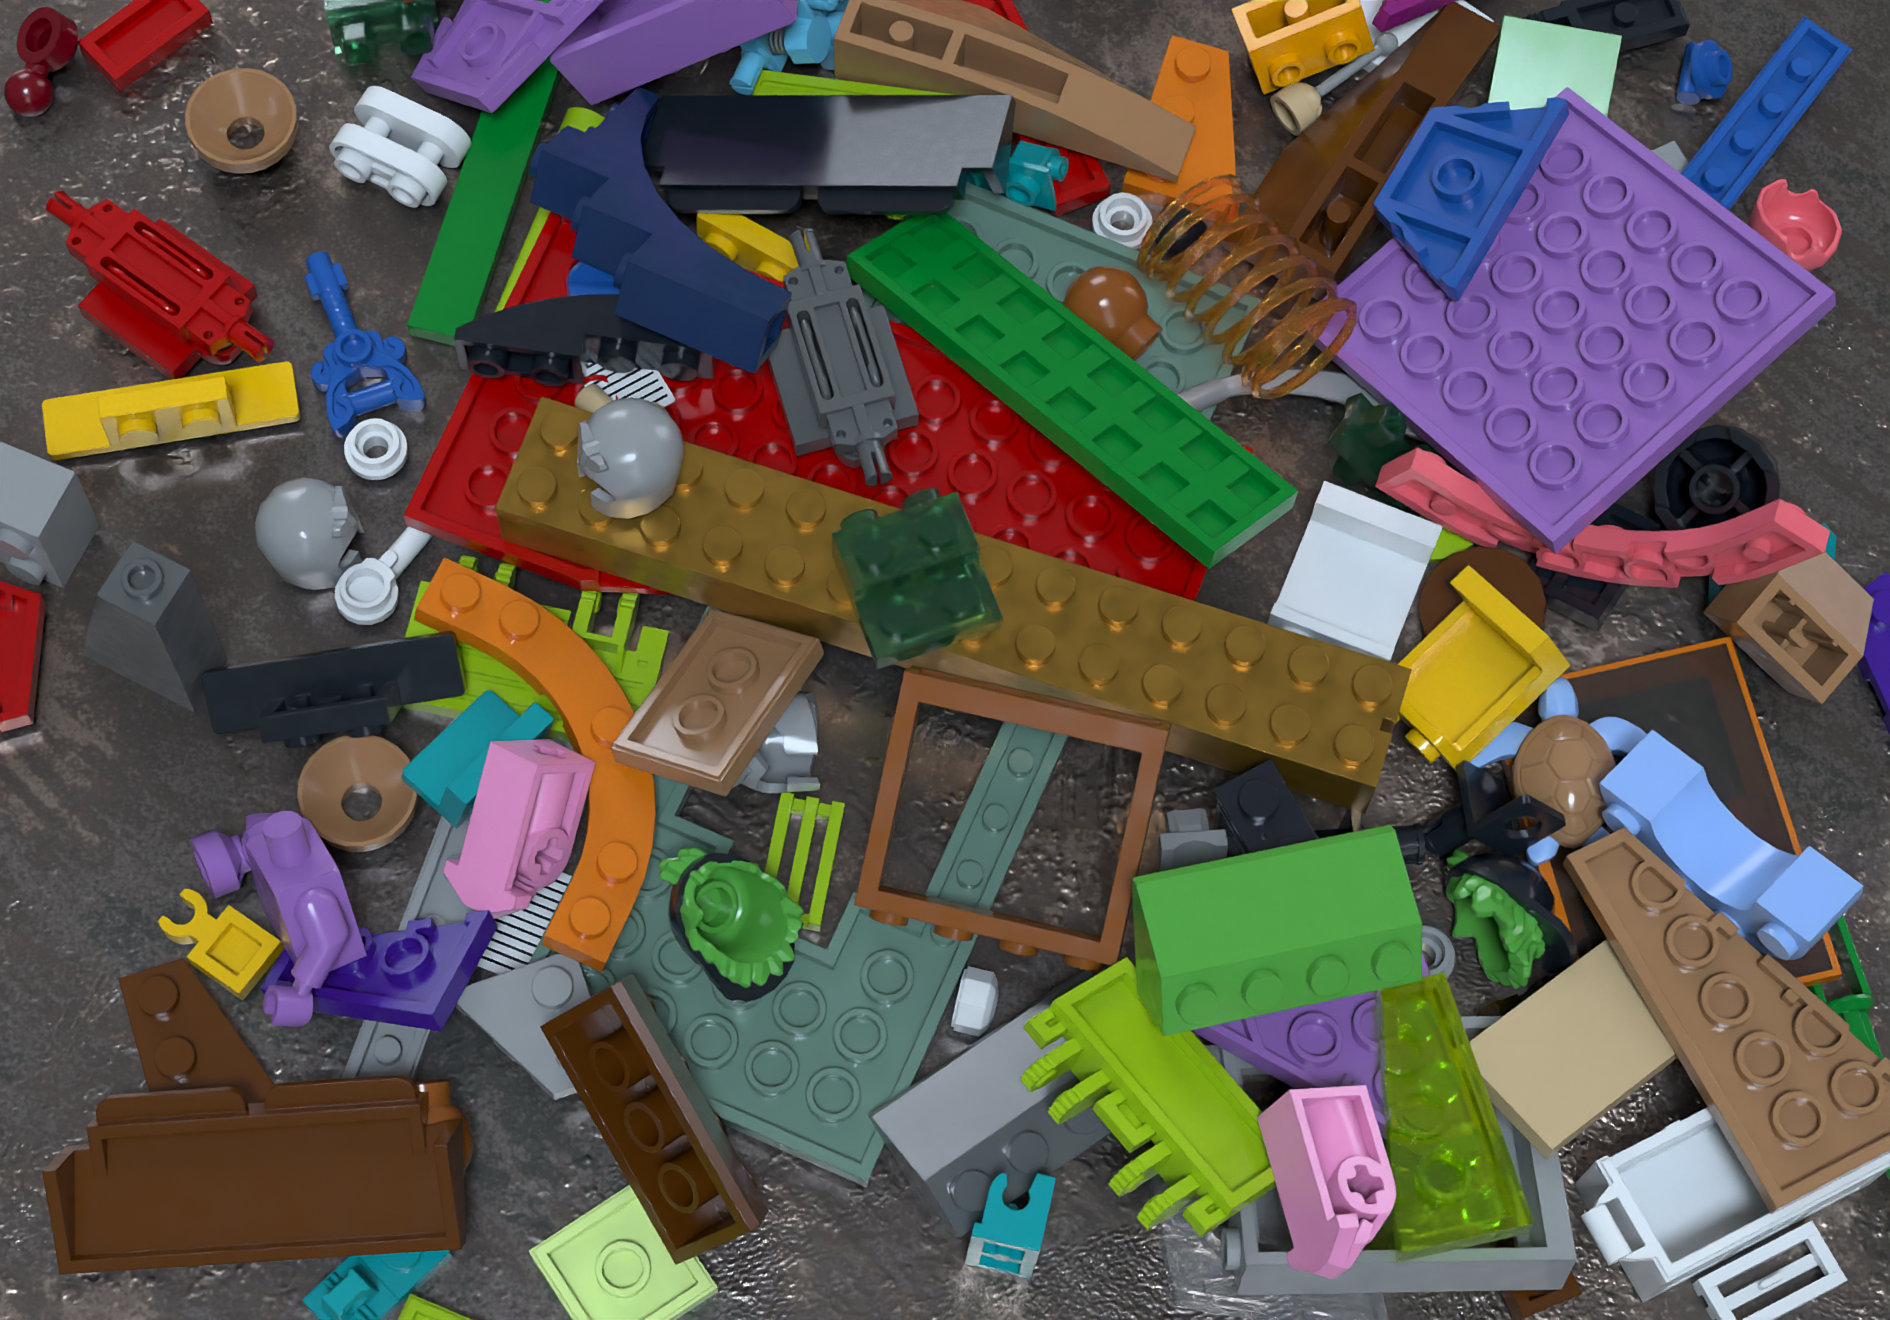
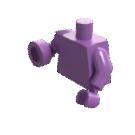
M293 811L256 813L246 815V830L242 833L243 836L240 834L228 836L216 829H212L190 838L189 843L197 867L214 900L239 890L245 873L252 870L262 909L294 963V967L291 970V974L295 977L293 986H269L264 996L263 1010L266 1014L273 1015L271 1020L273 1026L299 1027L307 1024L312 1018L313 995L311 990L313 988H320L330 971L367 956L339 869L308 818H301L298 813Z

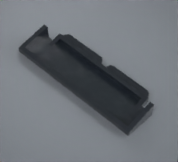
M662 95L645 141L642 155L644 166L656 191H664L668 196V202L671 207L679 213L790 214L800 207L802 199H818L819 205L828 214L943 215L952 209L955 200H964L967 173H983L993 193H1006L1016 102L1012 95Z

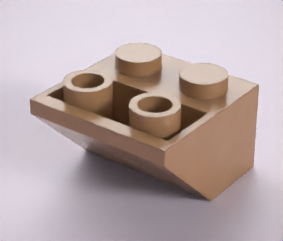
M1824 552L1759 578L1727 584L1703 613L1728 637L1731 636V639L1787 693L1823 704L1864 655L1874 599Z

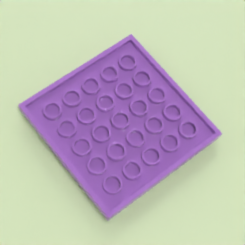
M1566 87L1556 96L1567 100L1569 110L1567 119L1459 301L1449 298L1401 243L1393 237L1297 321L1303 336L1461 473L1476 482L1491 499L1555 554L1836 306L1835 292L1569 87Z

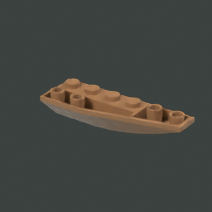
M849 0L834 36V77L846 81L954 95H1012L1016 102L1013 132L1177 182L1195 135L1196 126L990 9L966 1Z

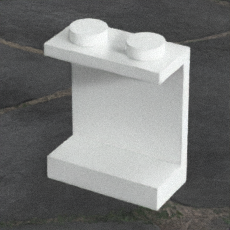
M1324 481L1315 502L1310 521L1278 600L1274 603L1267 624L1390 662L1395 645L1443 526Z

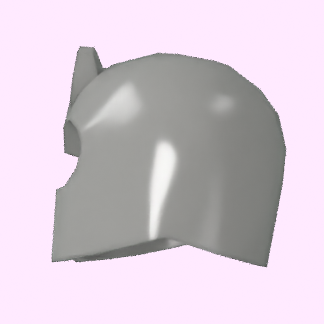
M632 397L612 400L597 409L588 421L579 423L577 448L578 478L586 474L610 493L608 494L600 488L590 493L592 508L608 517L630 519L648 514L663 504L674 493L684 458L685 448L681 430L666 410L647 400Z
M302 477L285 481L275 487L260 504L254 525L256 543L260 552L285 582L311 590L335 588L340 577L347 569L363 562L359 551L350 549L343 559L340 560L356 532L358 534L364 533L360 519L343 486H333L327 481Z
M798 691L733 787L742 784L762 793L820 790L819 778L812 777L811 775L814 760L818 753L817 742L819 734L817 699L812 692Z

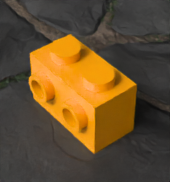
M1252 0L1231 9L1263 94L1298 83L1304 78L1336 65L1349 63L1358 56L1375 50L1359 0Z

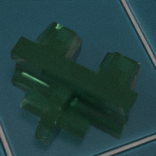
M324 0L335 54L342 53L347 64L350 66L371 63L378 56L376 47L400 43L401 51L410 56L428 53L433 49L434 34L439 26L434 0H413L408 3H403L402 0Z
M1362 392L1348 397L1344 404L1346 409L1345 416L1328 440L1333 449L1340 455L1333 466L1334 476L1345 486L1354 485L1363 480L1386 505L1409 512L1411 508L1375 487L1381 467L1417 447L1438 456L1440 454L1429 444H1420L1414 447L1408 445L1403 439L1407 429L1405 415L1393 402L1373 406Z

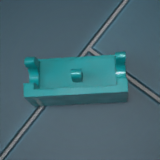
M1005 1173L999 1174L990 1186L981 1224L974 1223L965 1264L1031 1279L1042 1245L1056 1178L1037 1173L1028 1192L1029 1202L1024 1209L1019 1210L1016 1204L1011 1203L1007 1206L1004 1204L1002 1194L1007 1189V1175Z

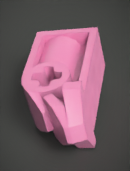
M550 739L490 742L460 859L446 860L443 871L463 904L477 912L489 910L493 919H497L528 908L530 901L537 894L535 891L555 882L565 869L570 858L596 762Z
M1366 1085L1289 1090L1257 1117L1294 1246L1286 1254L1289 1268L1313 1273L1329 1279L1338 1278L1350 1269L1363 1248L1373 1240L1392 1211L1397 1196L1395 1180Z

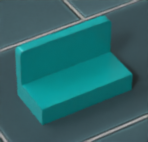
M487 690L403 769L401 778L457 829L472 814L490 742L546 739L554 718L536 702L519 716L494 692Z

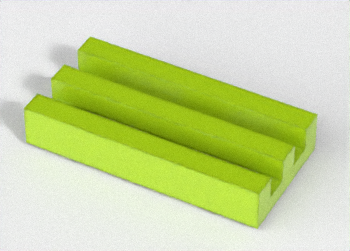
M781 793L764 873H768L776 879L779 878L791 815L803 816L786 895L799 905L816 819L828 821L810 913H803L800 918L803 922L802 929L820 932L845 812V803L832 801V805L820 803V798L807 796L806 800L794 798L793 793Z

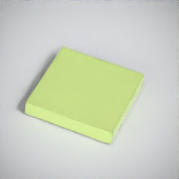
M630 1185L528 1251L533 1262L571 1320H677L718 1292L717 1285L697 1256L675 1265Z

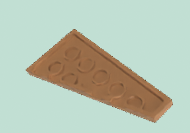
M1625 827L1566 856L1563 862L1565 869L1771 1215L1890 1153L1889 1059L1884 1057L1881 1060L1849 1031L1850 1025L1769 954L1764 957L1737 933L1739 928L1721 912L1718 914L1714 913L1685 887L1686 881Z

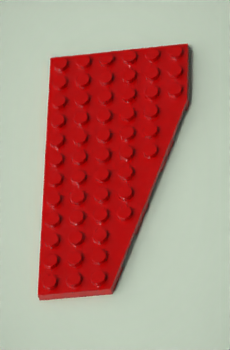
M550 212L503 309L544 299L567 296V276L570 270L580 262L572 258L577 233L571 230L570 219ZM747 270L784 289L783 282ZM786 317L782 330L789 328ZM889 320L919 413L918 425L898 430L897 439L891 440L885 445L884 454L889 470L892 473V479L881 485L877 473V486L866 485L862 467L851 468L840 462L835 455L833 447L796 456L767 360L753 374L717 358L713 379L696 377L689 381H679L668 378L659 372L675 397V401L664 408L681 430L682 439L685 442L1192 601H1196L1208 571L1205 565L911 327ZM472 373L403 515L406 526L582 591L674 595L502 540L495 508L541 397L576 407L575 399L578 393L585 387L584 385L573 383L552 387L539 384L528 377L504 374L500 378H485ZM590 375L585 379V384L597 380L610 384L604 375ZM1243 446L1246 450H1248V451L1252 454V451H1253L1252 448Z

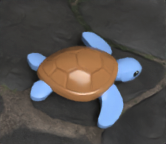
M1560 676L1539 696L1538 714L1542 719V723L1532 728L1512 722L1470 762L1482 769L1500 760L1515 759L1511 774L1515 798L1524 794L1530 795L1564 814L1565 827L1527 848V859L1532 866H1539L1552 860L1556 856L1559 845L1572 849L1580 846L1585 847L1609 835L1602 827L1605 822L1602 812L1607 806L1601 794L1599 783L1616 767L1613 755L1626 757L1647 735L1641 728L1618 717L1600 718L1591 724L1577 718L1579 709L1575 690L1566 678ZM1527 817L1534 825L1539 822L1537 818Z

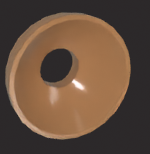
M251 68L230 69L206 79L190 97L185 111L187 133L190 142L200 157L217 169L236 174L253 173L277 163L293 145L298 130L297 108L293 96L285 84L269 73ZM255 125L262 129L265 134L263 140L254 148L238 149L229 142L233 131L240 126Z
M347 735L324 744L307 761L298 781L297 799L303 818L310 820L323 842L340 850L366 852L379 849L391 843L405 831L413 819L417 807L418 794L401 778L403 769L410 763V760L398 746L374 735L360 738H351ZM367 788L377 792L382 798V805L374 817L365 821H357L344 813V802L355 790Z

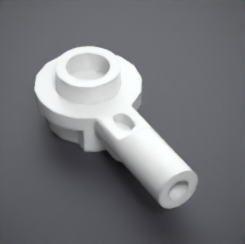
M407 527L379 560L366 558L362 563L347 569L335 586L334 598L339 612L348 621L358 625H373L389 617L398 604L399 590L396 579L430 541L433 535Z

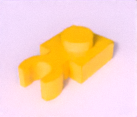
M184 888L180 896L189 908L195 910L193 919L187 924L177 925L162 915L158 920L162 931L167 938L177 944L195 943V947L186 956L190 964L243 1001L284 949L282 942L230 905L225 908L217 919L213 918L204 898L196 891Z

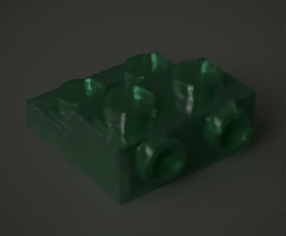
M924 489L907 497L902 503L903 510L881 517L878 516L877 511L874 509L860 510L844 518L840 523L841 530L832 533V556L877 670L1002 628L1003 616L979 560L980 547L957 492L941 497L937 489Z

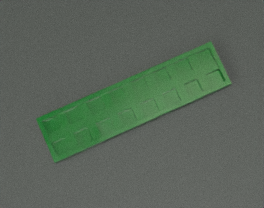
M948 213L943 215H912L847 255L846 267L852 280L860 284L868 293L1208 569L1212 568L1293 508L1298 494L1296 488Z

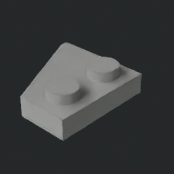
M559 953L465 987L455 1007L486 1032L502 1052L512 1061L518 1062L531 1075L532 1080L554 1100L577 1093L540 1026L591 997L578 961Z

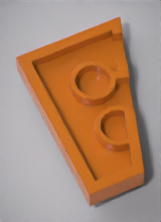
M1172 35L1150 101L1196 126L1195 135L1177 182L1128 168L1121 193L1133 194L1142 201L1162 207L1167 203L1176 204L1186 208L1200 218L1233 227L1238 219L1229 51Z

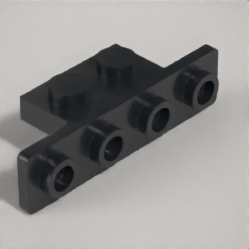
M452 631L208 669L201 676L212 728L215 733L224 734L259 728L262 743L284 740V745L287 748L308 746L321 741L325 733L347 730L348 736L351 738L375 735L387 729L386 724L392 722L402 705L461 696L467 688L457 638Z

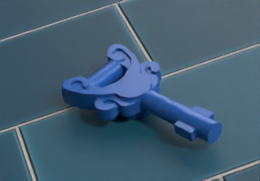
M324 251L311 254L306 259L309 274L304 275L313 301L321 300L336 340L328 344L324 349L323 357L325 361L314 363L310 373L314 387L320 391H327V416L333 435L338 438L346 437L357 424V416L397 403L399 408L408 411L422 410L426 403L425 394L418 380L403 365L406 362L407 350L402 339L391 336L382 341L381 335L378 332L359 330L343 292L348 290L349 287L340 263L333 265L329 254ZM386 377L387 379L347 393L348 388L361 378Z

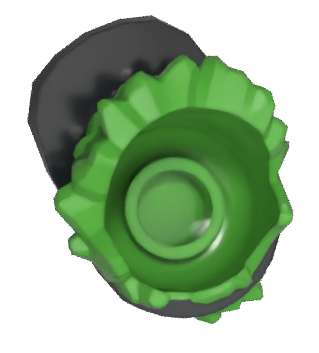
M695 847L682 848L677 853L678 857L666 858L660 861L658 867L661 869L659 877L661 880H665L672 885L668 917L674 937L682 950L702 967L710 981L728 1000L744 1004L760 999L775 990L785 979L794 963V942L797 941L798 932L803 927V922L800 920L804 912L803 908L786 896L787 891L784 885L768 873L762 872L758 864L751 863L733 854H708Z
M1461 849L1454 850V856L1447 858L1448 864L1443 871L1446 875L1447 898L1455 906V922L1451 935L1456 938L1473 937L1475 939L1479 963L1489 980L1496 983L1500 982L1505 986L1511 985L1517 989L1527 986L1528 978H1530L1532 973V963L1548 972L1558 974L1575 963L1577 959V946L1573 934L1554 915L1555 897L1547 880L1537 869L1512 855L1483 853L1471 857Z

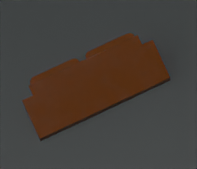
M404 1075L279 1083L267 1092L264 1103L248 1104L245 1094L235 1087L109 1095L98 1104L96 1117L86 1127L89 1144L65 1146L42 1171L59 1274L462 1249L466 1242L463 1119L444 1120L427 1124L429 1113L428 1091L418 1092L414 1081Z

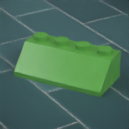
M1391 825L1132 877L1137 994L1163 1036L1422 981V922L1397 835Z

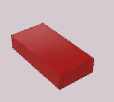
M133 0L77 42L82 55L121 92L213 24L210 11L199 0Z

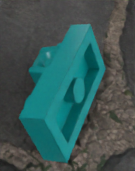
M449 1250L349 1256L304 1297L302 1302L318 1320H387L407 1301L409 1294H414L453 1257Z

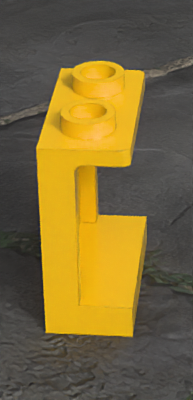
M1469 565L1450 582L1464 601L1397 664L1412 669L1396 723L1402 719L1411 728L1404 737L1429 763L1432 764L1441 756L1455 771L1456 765L1464 760L1471 762L1571 666L1543 630Z

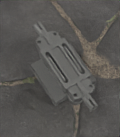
M804 228V241L801 231L797 230L790 235L789 241L792 244L799 267L783 276L784 289L792 293L786 313L789 328L781 331L777 347L766 359L796 456L833 447L835 455L844 465L851 468L862 467L866 485L877 486V473L882 485L892 479V473L889 470L884 454L885 445L891 440L897 439L898 430L917 426L919 413L884 305L867 309L860 284L852 286L845 261L823 260L815 230Z

